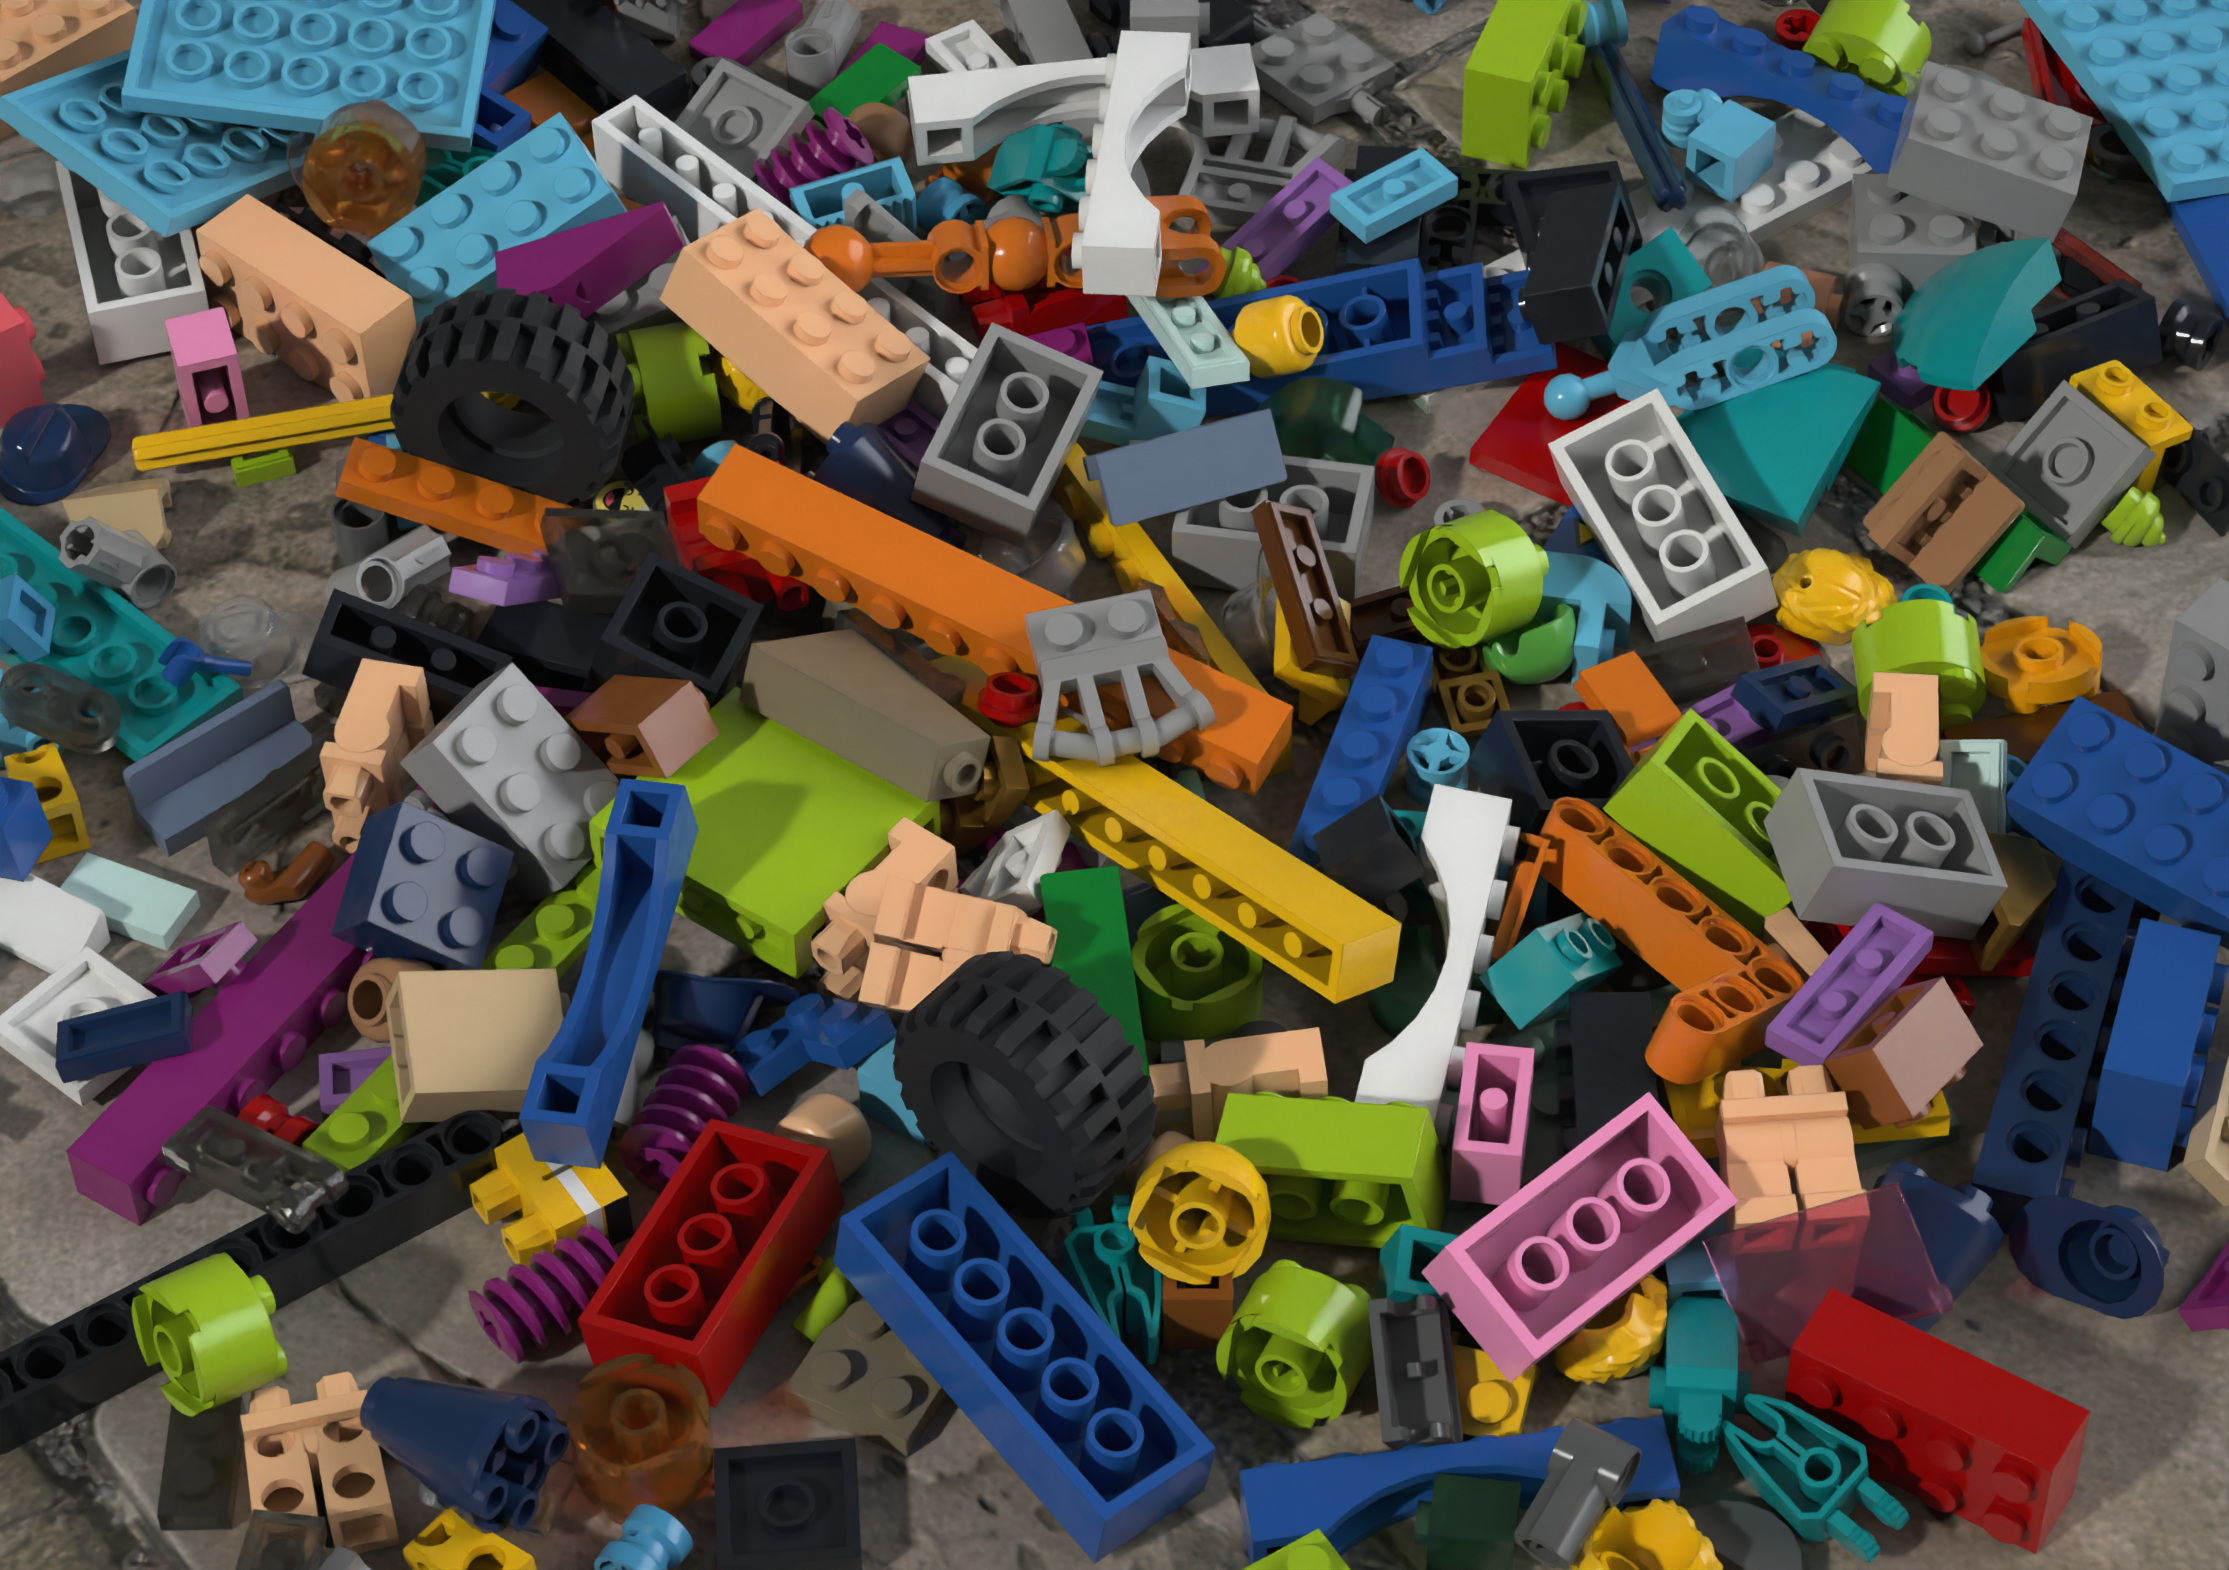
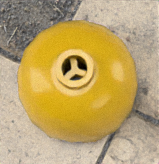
M1186 1142L1159 1154L1144 1170L1137 1182L1128 1215V1224L1130 1231L1133 1228L1134 1235L1140 1242L1138 1251L1146 1263L1168 1278L1193 1285L1210 1284L1212 1276H1224L1233 1272L1232 1279L1246 1273L1262 1254L1268 1234L1271 1208L1267 1184L1249 1159L1233 1148L1215 1142Z

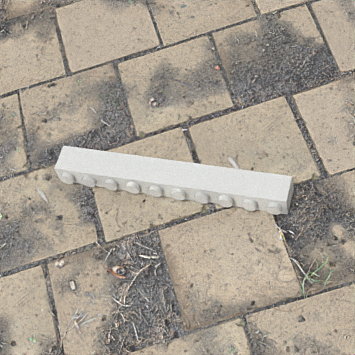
M636 94L591 121L596 163L607 180L635 202L647 206L664 201L671 217L677 216L690 243L756 208L774 220L781 229L802 247L805 241L817 231L816 228ZM871 278L869 284L858 294L931 358L911 399L942 421L978 349L883 278Z

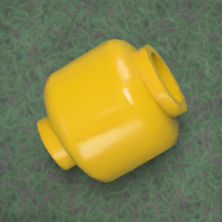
M1283 295L1255 301L1244 306L1236 318L1235 328L1231 332V337L1250 361V373L1258 378L1270 379L1299 373L1311 367L1317 353L1323 346L1324 332L1321 319L1312 307L1307 306L1299 297Z

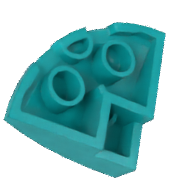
M2050 238L2019 239L1987 246L1961 256L1935 272L1903 303V310L1896 314L1892 322V339L1890 344L1899 366L1902 369L1907 366H1916L1921 381L1927 384L1954 390L1975 391L2037 331L2031 309L2062 280Z
M1818 368L1703 409L1686 410L1676 419L1736 517L1747 521L1749 516L1801 538L1824 490L1829 492L1881 388V382L1855 373Z

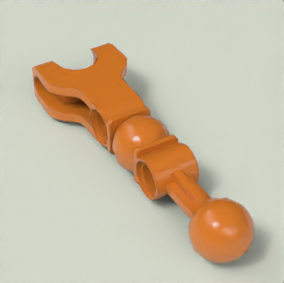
M1187 195L1145 197L1160 211L1162 261L1156 297L1204 296L1214 292L1224 279L1226 264L1218 244L1210 237L1212 225L1205 205L1199 199ZM1079 213L1062 215L1050 222L1049 217H1041V227L1031 219L1010 216L996 220L986 230L983 220H975V225H970L962 220L951 219L942 221L933 227L928 234L927 240L869 243L853 227L833 224L819 228L805 241L803 246L804 249L818 258L827 269L857 294L869 284L871 278L928 275L934 276L935 282L941 289L955 294L970 292L977 286H980L981 291H988L989 281L1000 289L1017 292L1034 287L1043 278H1045L1047 288L1055 287V282H1059L1066 287L1083 288L1082 269H1073L1071 256L1062 255L1065 250L1072 247L1074 232L1083 233L1079 231ZM1180 217H1190L1195 220L1193 227L1186 233H1179L1169 229L1170 224ZM953 252L968 253L966 257L959 261L951 262L944 260L946 256ZM1204 258L1209 262L1207 269L1194 275L1185 273L1179 267L1180 260Z

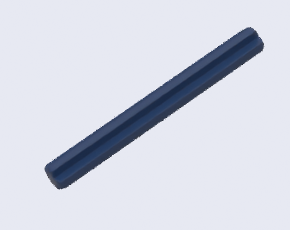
M1608 42L1603 47L1593 46L1589 52L1592 58L1590 67L1657 207L1666 213L1673 208L1683 209L1688 202L1685 197L1686 185L1619 48L1611 42Z

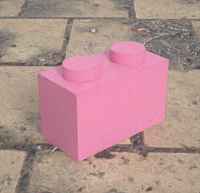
M224 307L164 320L188 427L250 417L238 354Z
M1466 1042L1452 1147L1450 1200L1501 1205L1521 1189L1532 1102L1534 1048Z

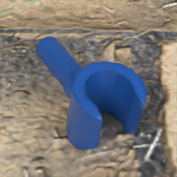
M179 637L173 640L158 659L160 664L166 665L161 673L162 678L166 682L178 687L185 686L196 670L249 677L252 671V663L250 661L205 654L195 642L186 637Z

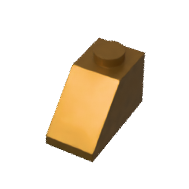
M1986 832L2008 888L1974 938L1967 940L1979 970H1993L2023 934L2026 933L2042 907L2051 898L2052 892L2057 886L2035 838Z

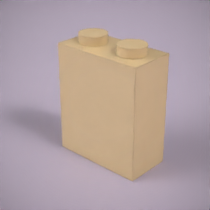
M556 968L399 971L386 998L385 1006L401 1123L443 1122L456 1114L468 1110H480L490 1113L497 1120L519 1119L536 1060L551 1044L571 1005L568 994L560 993Z

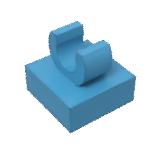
M16 573L0 580V655L7 653L13 648L31 663L49 654L56 608Z

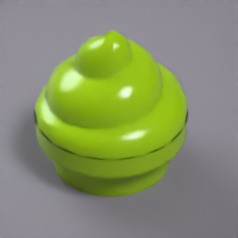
M1237 246L1232 251L1219 247L1225 260L1226 272L1220 286L1211 293L1215 295L1214 300L1267 289L1266 282L1261 279L1259 267L1253 263L1251 254L1247 250Z
M2133 485L2101 521V524L2112 532L2108 538L2118 545L2122 543L2127 547H2135L2143 544L2146 547H2154L2164 544L2166 541L2165 533L2162 531L2164 518L2159 513V499L2149 490L2142 494Z

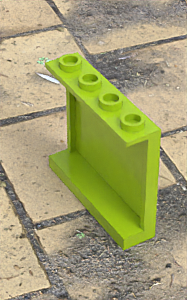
M735 686L708 712L720 733L667 779L638 776L634 780L686 786L698 826V833L675 912L793 978L798 979L813 965L812 935L826 923L823 903L835 891L845 896L846 888L853 878L861 873L874 870L890 854L887 833L903 817L941 838L940 800L925 802L747 707L739 700L741 689ZM615 798L589 821L593 865L601 870L605 831Z

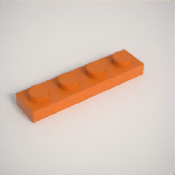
M355 436L335 493L336 497L420 524H427L430 527L504 551L532 555L534 549L561 552L570 556L568 565H572L580 540L579 530L583 529L588 515L587 511Z

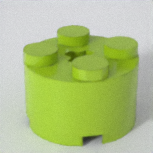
M1830 0L1802 51L1813 56L1816 62L1840 73H1850L1858 76L1863 80L1864 84L1883 93L1906 98L1930 54L1932 40L1925 22L1922 20L1918 26L1907 14L1911 6L1904 0Z
M683 320L615 334L616 344L627 361L625 367L629 368L633 376L635 389L632 397L635 402L630 419L633 420L637 444L650 436L641 422L644 419L648 420L659 438L670 432L677 444L721 434L722 418L715 374L711 373L706 354H710L708 343L702 336Z
M1485 509L1431 527L1414 536L1405 547L1400 561V588H1409L1414 606L1408 608L1407 611L1413 624L1422 635L1432 643L1445 649L1470 647L1525 627L1533 619L1542 599L1543 578L1548 573L1549 561L1545 550L1540 545L1532 543L1525 531L1515 521L1493 509Z
M1933 599L1907 600L1882 608V619L1870 626H1866V619L1857 625L1852 634L1851 646L1859 708L1866 720L1873 672L1938 675L1939 733L1942 734V729L1973 723L1972 716L1983 705L1987 689L1978 627L1975 619L1968 612L1966 620L1955 614L1953 604Z
M1180 903L1159 910L1143 922L1137 932V941L1134 944L1131 955L1142 1030L1151 1040L1160 1045V1040L1232 1037V1033L1239 1026L1248 1022L1262 1020L1264 1004V958Z
M227 1253L211 1255L138 1288L144 1293L133 1298L132 1318L141 1353L148 1367L159 1362L161 1363L170 1382L159 1386L167 1400L182 1414L193 1417L202 1412L209 1411L265 1386L287 1373V1359L281 1345L275 1339L269 1315L274 1314L276 1310L274 1295L262 1276L255 1275L248 1278Z
M1277 1260L1267 1272L1255 1280L1221 1337L1216 1350L1218 1371L1225 1382L1231 1374L1236 1383L1243 1389L1239 1400L1251 1411L1269 1421L1298 1429L1312 1428L1316 1419L1329 1416V1422L1337 1419L1343 1412L1373 1358L1368 1300H1372V1298L1363 1288L1357 1285L1341 1284L1325 1274L1303 1268L1292 1260Z

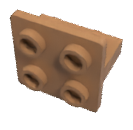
M1941 431L1865 516L1863 524L1870 530L1867 535L1884 551L1909 566L1927 584L1939 586L1950 594L2023 511L2025 503L1950 435Z

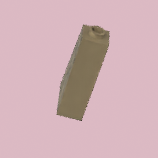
M853 628L751 644L739 698L747 707L925 802L977 793L990 736Z

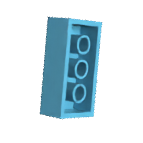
M558 112L368 241L366 245L388 281L412 296L416 326H418L425 316L433 313L435 307L455 297L459 301L462 294L483 289L485 294H493L494 290L498 288L495 252L628 211L587 147L561 112Z

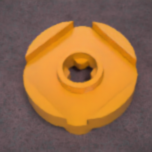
M2025 616L2000 622L1990 627L1984 633V644L1981 646L1986 689L1993 695L2004 698V705L2009 711L2021 714L2034 713L2041 709L2043 704L2060 703L2076 699L2078 695L2087 699L2099 692L2102 671V644L2098 636L2086 626L2068 620L2067 631L2061 628L2048 627V617Z

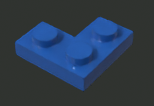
M813 993L802 996L789 1004L785 1010L786 1015L767 1029L754 1031L741 1038L735 1045L736 1051L730 1054V1056L742 1066L749 1078L750 1089L747 1093L761 1097L811 1060L848 1070L895 1036L897 1032L887 1011Z

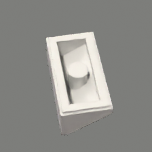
M31 873L28 874L24 882L0 878L1 949L53 974L85 947L88 946L99 954L111 941L105 914L100 908Z

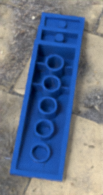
M1419 258L1235 295L1229 298L1206 301L1231 335L1232 330L1235 328L1236 318L1244 306L1255 301L1283 295L1296 296L1307 306L1312 307L1319 315L1323 326L1324 340L1323 346L1317 353L1311 367L1299 373L1270 379L1258 378L1250 373V381L1206 387V413L1204 416L1250 413L1264 409L1272 411L1369 400L1546 371L1557 368L1555 342L1539 344L1532 322H1525L1522 318L1518 295L1520 287L1526 284L1529 269L1487 278L1483 263L1478 262L1424 274ZM1140 315L1086 326L1095 367L1104 371L1102 381L1135 388L1149 356L1172 361Z

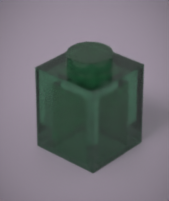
M1435 1473L1432 1502L1418 1500L1414 1543L1427 1545L1426 1570H1514L1517 1544L1515 1543L1514 1532L1519 1525L1521 1483Z

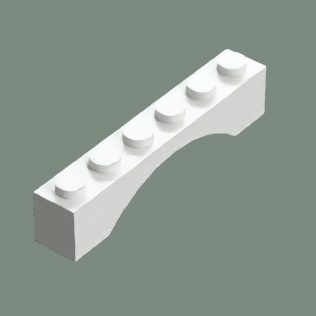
M1121 30L1117 54H1107L1106 88H1101L1099 97L1100 123L1094 124L1092 137L1093 159H1088L1086 165L1085 188L1086 195L1090 196L1081 195L1078 221L1079 231L1083 233L1074 232L1072 268L1082 269L1083 294L1156 297L1162 261L1160 211L1143 196L1130 174L1134 163L1147 144L1166 127L1184 117L1187 113L1192 83L1191 33Z
M1250 43L1191 49L1192 83L1187 113L1169 126L1180 128L1202 138L1259 132L1260 88ZM1107 57L909 76L910 121L917 166L973 161L994 146L1004 142L1007 136L1035 125L1099 117L1101 88H1106L1105 72Z
M1434 784L1421 835L1419 854L1426 873L1420 876L1433 899L1443 928L1446 960L1434 991L1417 1017L1392 1042L1365 1059L1355 1102L1386 1104L1392 1101H1402L1413 1104L1416 1107H1426L1429 1109L1439 1144L1446 1146L1454 1105L1443 1102L1447 1086L1460 1088L1466 1048L1457 1046L1461 1029L1473 1031L1475 1027L1481 992L1471 990L1474 973L1482 975L1489 969L1495 937L1484 934L1488 918L1500 921L1508 882L1497 880L1501 864L1513 866L1521 828L1509 825L1512 799Z

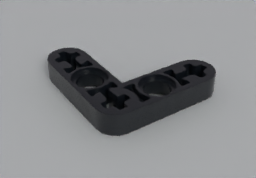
M1457 166L1446 167L1458 177V206L1447 205L1446 201L1424 213L1419 261L1424 274L1440 271V260L1451 261V268L1473 264L1477 224L1513 227L1506 202L1498 199L1499 196L1503 195V175L1529 171ZM1451 228L1459 230L1463 234L1456 238H1444L1436 235L1435 232Z

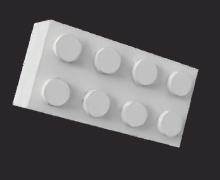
M55 161L99 365L171 351L164 320L209 310L191 228L165 237L150 229L144 221L119 203L108 199L101 190L80 175L65 168L60 161Z
M1658 388L1548 444L1562 486L1609 565L1619 572L1627 582L1631 592L1632 604L1667 663L1778 607L1767 565Z

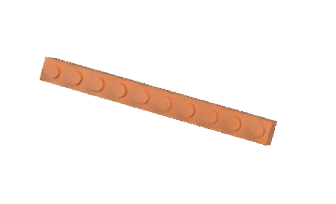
M736 443L698 495L699 533L703 534L716 547L727 551L734 549L759 561L765 569L775 575L782 577L789 575L814 587L827 600L836 603L846 602L869 613L877 623L886 628H900L923 639L932 649L943 655L951 656L955 654L980 666L988 676L1001 672H1014L1026 675L1037 683V693L1042 698V689L1025 629V614L1075 603ZM1168 647L1170 660L1192 688L1199 690L1207 698L1213 708L1216 720L1203 730H1198L1195 727L1161 747L1160 754L1157 756L1168 762L1184 763L1205 773L1213 783L1228 790L1238 789L1255 797L1290 740L1293 706ZM1153 676L1140 678L1150 716L1154 721L1177 708V705ZM1121 682L1096 687L1109 731L1133 727ZM1077 691L1061 694L1058 709L1068 708L1083 715Z

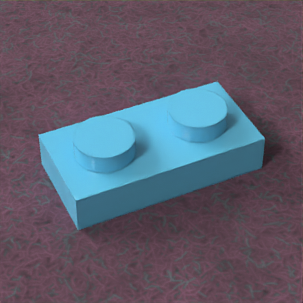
M1421 147L1331 194L1330 213L1367 244L1458 195V177Z

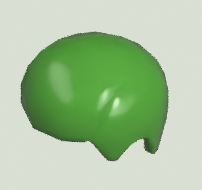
M1564 603L1557 604L1554 609L1553 621L1545 623L1535 615L1519 632L1514 631L1486 641L1483 646V655L1489 670H1498L1501 680L1512 684H1538L1556 679L1573 663V649L1577 629L1573 608Z

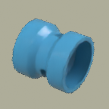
M639 1504L636 1505L622 1524L623 1536L620 1540L608 1542L594 1561L595 1570H668L678 1568L692 1550L693 1541L687 1529L668 1512L653 1505Z

